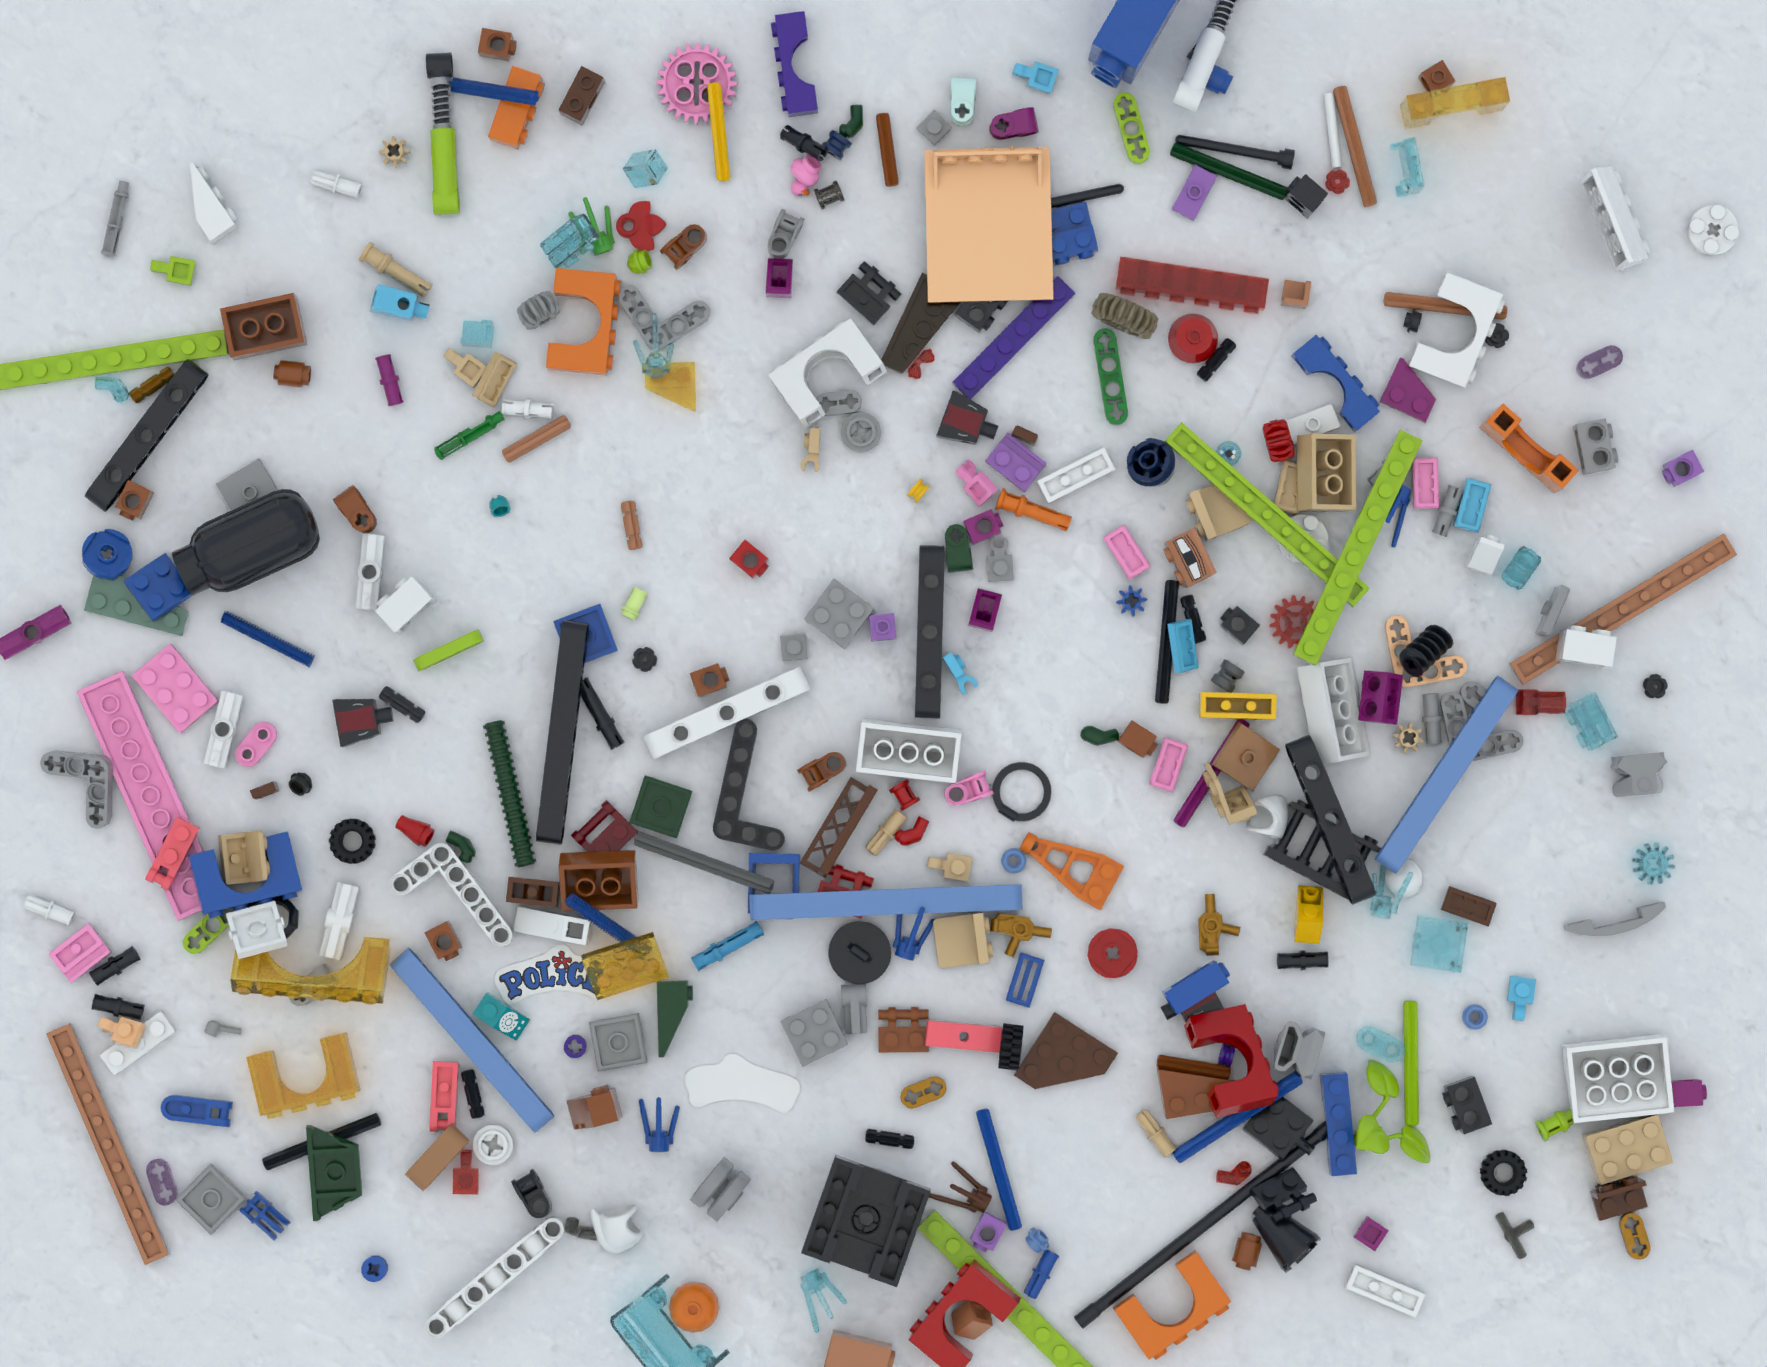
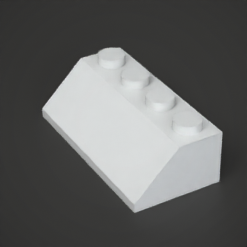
M1352 658L1320 662L1316 666L1311 664L1297 667L1308 731L1323 765L1370 756L1364 721L1358 720L1360 700Z
M862 719L856 772L956 783L962 730Z

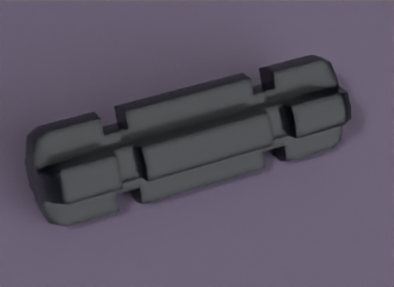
M1226 338L1220 345L1221 348H1217L1205 362L1206 365L1202 366L1197 372V376L1201 380L1207 382L1213 375L1212 372H1216L1227 359L1228 353L1231 354L1236 348V344L1231 339Z
M1193 595L1181 597L1180 602L1182 608H1185V618L1192 620L1195 644L1205 641L1206 635L1204 630L1201 629L1203 626L1198 609L1194 606L1196 603Z
M388 686L382 689L379 695L382 701L385 703L390 702L391 707L405 716L409 715V719L415 723H419L425 715L423 709L418 706L415 708L414 703L399 693L397 695L394 694L395 691Z
M473 1069L461 1072L462 1081L465 1082L464 1090L468 1105L471 1106V1109H469L471 1118L483 1117L485 1113L483 1106L480 1104L482 1100L478 1083H475V1071Z
M874 1129L866 1130L865 1141L867 1143L875 1144V1142H879L880 1145L902 1146V1148L912 1149L914 1146L915 1138L913 1135L904 1134V1136H901L900 1133L877 1132Z

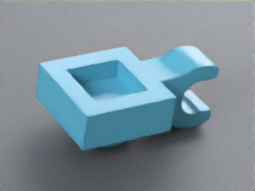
M1036 61L1033 68L1016 63L1012 75L1029 79L1027 87L1051 94L1059 69Z
M951 652L943 657L962 694L965 695L967 693L964 689V683L967 681L972 682L975 688L978 687L975 678L964 674L962 669L966 668L959 655L954 657Z
M1510 976L1507 1001L1514 1002L1512 1020L1524 1021L1525 1004H1533L1536 979Z

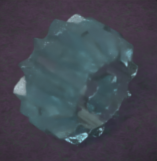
M1520 547L1503 571L1502 579L1510 587H1514L1517 590L1522 589L1541 563V557L1531 548Z
M1654 842L1652 849L1649 843H1645V852L1641 849L1635 851L1640 856V859L1632 858L1633 863H1639L1638 867L1632 869L1633 872L1642 871L1638 879L1643 881L1647 877V884L1649 885L1653 884L1654 878L1658 884H1662V875L1666 878L1671 877V874L1666 869H1675V865L1668 864L1669 860L1674 859V855L1665 856L1669 848L1664 846L1659 851L1660 845L1658 842ZM1657 858L1658 860L1656 861V864L1658 865V868L1650 869L1649 867L1651 863L1649 862V859Z

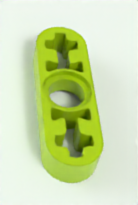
M1120 93L1114 99L1113 109L1127 157L1134 164H1142L1147 161L1150 155V148L1134 96L1130 93ZM1122 98H1125L1126 102H1131V105L1128 106L1129 115L1135 113L1136 117L1130 116L1121 120L1120 116H1125L1124 108L1118 107ZM1135 122L1139 127L1138 133L1128 135L1124 130L1125 124ZM1141 136L1142 140H1138V146L1140 149H1144L1145 152L1142 154V158L1138 159L1137 155H1132L1131 153L1135 150L1134 142L1128 144L1127 140H1136Z
M478 629L427 652L413 661L419 672L482 643L484 639Z
M207 914L185 935L183 939L184 949L191 954L201 953L229 927L228 922L225 923L222 916L214 917L219 920L220 928L217 932H210L206 927V923L210 919ZM201 927L202 931L211 938L207 941V938L203 937L199 941V949L197 947L190 948V937L197 938L202 934L198 931Z

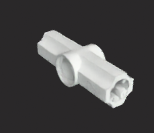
M374 534L362 535L356 609L375 611L378 608L376 604L379 601L380 581L383 575L382 560L385 536ZM368 566L376 568V576L372 579H366L364 576V570Z
M221 691L215 719L211 725V735L204 764L226 768L232 740L236 734V724L243 695ZM223 722L227 723L230 728L229 733L224 737L218 734V726Z
M342 882L337 883L332 907H329L324 924V929L326 930L319 955L341 960L346 938L350 934L354 921L353 910L359 891L358 886Z

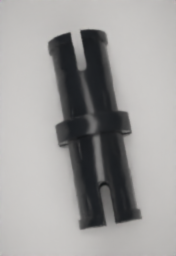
M790 125L785 126L788 132L782 129L780 139L795 146L798 152L807 153L818 161H823V157L827 156L828 148L813 140L811 135L807 133L802 134Z
M131 946L116 957H109L106 963L90 971L89 974L98 986L115 974H122V970L141 960L136 949Z
M1300 950L1299 953H1277L1278 969L1300 968V970H1306V968L1328 967V951L1305 953V950Z
M95 994L91 1009L108 1012L115 1017L120 1015L141 1020L145 1005L124 1001L121 997L115 999Z

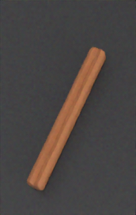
M1339 86L1334 88L1333 92L1363 206H1374L1377 203L1349 93L1346 86Z
M1386 292L1384 294L1383 303L1385 306L1473 316L1466 307L1444 298ZM1503 306L1501 313H1496L1494 319L1504 320L1507 317V306Z

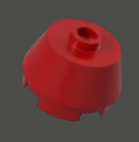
M1186 314L1172 324L1168 334V343L1172 353L1181 361L1200 363L1207 360L1214 353L1218 344V333L1214 324L1205 316Z

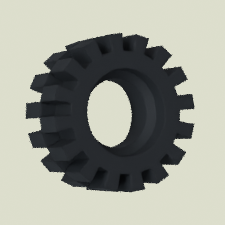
M345 819L337 823L330 832V850L341 862L356 864L365 861L373 853L376 837L373 829L364 821ZM350 831L357 832L362 838V844L356 851H349L343 845V837Z
M1003 1023L998 1063L999 1069L1019 1070L1023 1025Z
M1496 1150L1492 1154H1488L1487 1158L1482 1161L1480 1178L1484 1186L1492 1193L1500 1196H1510V1194H1515L1519 1189L1523 1188V1183L1527 1180V1168H1525V1162L1517 1154L1508 1150ZM1501 1163H1507L1513 1169L1512 1178L1505 1183L1497 1181L1494 1176L1496 1166Z

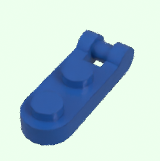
M171 1095L162 1101L161 1113L166 1119L172 1121L230 1127L231 1119L228 1118L233 1102ZM212 1108H220L218 1118L211 1117Z

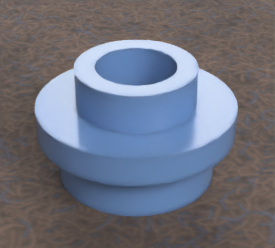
M1008 849L1002 855L1001 864L1007 872L1019 873L1026 865V856L1019 849ZM1011 856L1018 858L1019 862L1017 865H1010L1009 858Z
M1476 1004L1466 1007L1462 1014L1464 1024L1474 1030L1485 1026L1488 1019L1486 1010ZM1473 1012L1479 1014V1019L1476 1022L1470 1019V1015Z

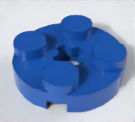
M105 529V531L98 533L96 531L90 534L83 544L82 563L89 573L98 578L115 580L124 574L131 565L132 548L130 542L119 531L113 529ZM108 549L112 550V558L104 559L100 553L101 551L106 552Z

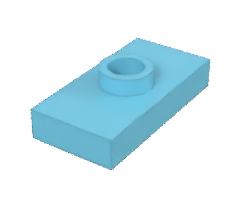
M1466 478L1454 527L1479 533L1492 484Z
M1183 619L1167 624L1174 672L1183 673L1199 668L1192 620Z

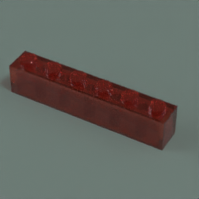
M1120 257L1115 289L1120 290L1122 295L1134 296L1135 292L1144 293V297L1148 299L1158 300L1160 296L1170 297L1169 301L1175 303H1184V300L1194 301L1196 306L1209 307V303L1218 304L1219 309L1233 311L1234 307L1244 308V313L1258 314L1259 311L1265 309L1269 279Z

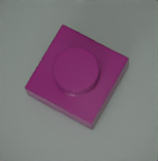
M1366 1216L1353 1237L1373 1251H1376L1389 1230Z

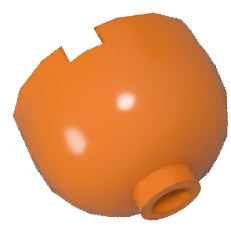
M685 1283L678 1287L671 1296L669 1303L670 1317L675 1325L683 1331L692 1333L704 1331L714 1323L718 1316V1297L713 1289L704 1283Z

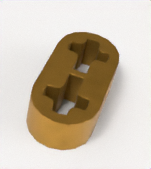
M934 1076L909 1085L901 1092V1102L907 1108L912 1109L940 1099L946 1093V1083L940 1077ZM935 1081L936 1084H942L938 1095H935L934 1092L925 1094L924 1090L931 1087L930 1082ZM908 1090H912L913 1093L922 1091L923 1095L916 1098L915 1104L904 1099V1097L908 1096Z
M1633 1212L1623 1214L1619 1220V1228L1626 1251L1632 1258L1642 1260L1649 1255L1651 1250L1643 1220L1638 1214ZM1629 1217L1632 1220H1637V1224L1634 1225L1636 1234H1632L1631 1229L1625 1227ZM1636 1237L1639 1244L1645 1245V1248L1641 1249L1642 1254L1640 1255L1632 1251V1248L1635 1247L1634 1238Z

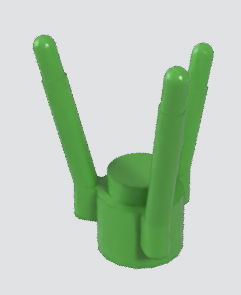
M584 197L583 202L594 234L590 236L591 240L573 212H569L568 215L584 239L588 251L593 250L594 256L613 250L612 244L615 243L612 235L609 206L604 207L606 235L604 231H599L588 198Z

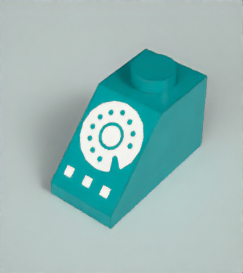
M489 992L484 995L473 1012L474 1016L516 1041L530 1021L529 1018Z

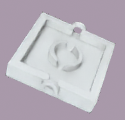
M275 901L226 913L230 928L228 933L230 940L234 942L238 959L288 946L283 927H285L283 917L279 916Z

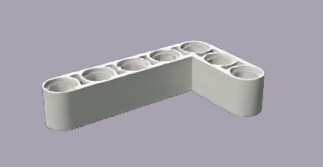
M438 843L396 873L389 882L390 889L394 894L399 896L407 895L440 871L494 945L499 947L506 946L513 941L514 931L449 844ZM440 847L446 848L449 852L448 859L443 862L439 861L436 857V851ZM420 862L426 863L429 869L428 873L423 877L416 873V866ZM456 867L461 868L464 872L463 879L459 882L451 878V871ZM400 877H404L408 881V888L403 892L399 891L395 885L396 880ZM471 887L475 888L479 893L478 899L474 902H470L466 898V891ZM484 908H490L494 913V917L490 922H485L481 919L480 913ZM499 928H504L508 931L509 937L505 942H499L495 937V933Z

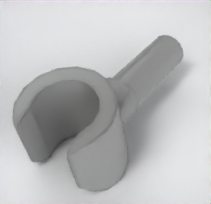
M213 1020L207 1023L204 1030L206 1034L217 1037L219 1030L227 1033L241 1034V1028L225 1026Z

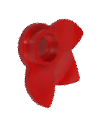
M650 201L634 203L629 212L621 215L616 222V229L619 235L629 239L631 244L639 250H654L655 245L652 236L659 234L666 227V222L662 218L650 214ZM631 222L633 229L630 231L625 230L624 224Z

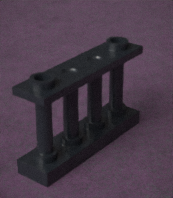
M1299 799L1297 803L1291 801L1289 807L1295 809V812L1285 829L1284 835L1278 844H1275L1273 847L1267 846L1263 855L1348 900L1341 881L1339 883L1331 879L1333 875L1331 871L1334 865L1330 855H1328L1323 867H1319L1318 871L1308 867L1311 863L1309 859L1321 838L1317 824L1301 855L1297 856L1296 859L1286 855L1288 852L1286 849L1304 815L1314 819L1307 803ZM1325 819L1327 825L1335 826V823ZM1352 833L1355 841L1362 845L1359 851L1364 863L1371 850L1376 853L1380 851L1381 848L1376 846L1377 840L1367 835L1361 838ZM1354 862L1348 871L1349 873H1354L1356 870Z

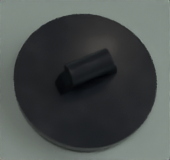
M863 921L851 922L841 927L832 937L828 951L829 961L835 973L843 980L853 984L870 983L878 979L886 971L891 959L890 943L885 933L877 926Z

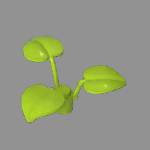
M1369 1060L1366 1069L1368 1083L1378 1095L1384 1098L1372 1116L1364 1115L1360 1118L1357 1132L1353 1134L1356 1149L1385 1154L1390 1148L1389 1140L1398 1138L1400 1139V1147L1407 1156L1421 1163H1429L1431 1157L1427 1141L1417 1128L1405 1125L1402 1127L1401 1133L1387 1136L1382 1127L1379 1126L1376 1117L1389 1101V1096L1396 1098L1399 1095V1085L1394 1074L1385 1065L1375 1060Z

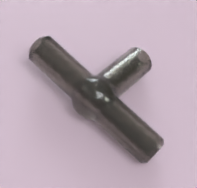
M1504 1212L1498 1213L1495 1218L1504 1232L1505 1240L1510 1243L1518 1259L1525 1258L1527 1253L1518 1237L1533 1229L1534 1223L1528 1219L1517 1227L1512 1228Z

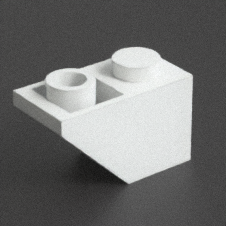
M1486 534V536L1477 538L1474 541L1465 568L1491 576L1505 545L1499 543L1500 539L1492 535Z

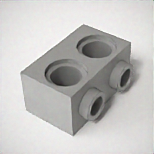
M1606 418L1574 425L1573 430L1582 474L1586 475L1616 468L1615 463H1618V454L1616 448L1611 446L1610 438H1613V430L1611 424H1607ZM1592 427L1597 428L1600 432V438L1597 441L1590 439L1588 431ZM1595 452H1601L1605 456V463L1603 465H1597L1594 462L1593 456Z

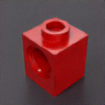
M744 540L729 558L730 561L752 579L756 575L761 577L769 567L766 564L769 559L747 540ZM748 554H754L758 557L757 565L752 568L744 564V558Z

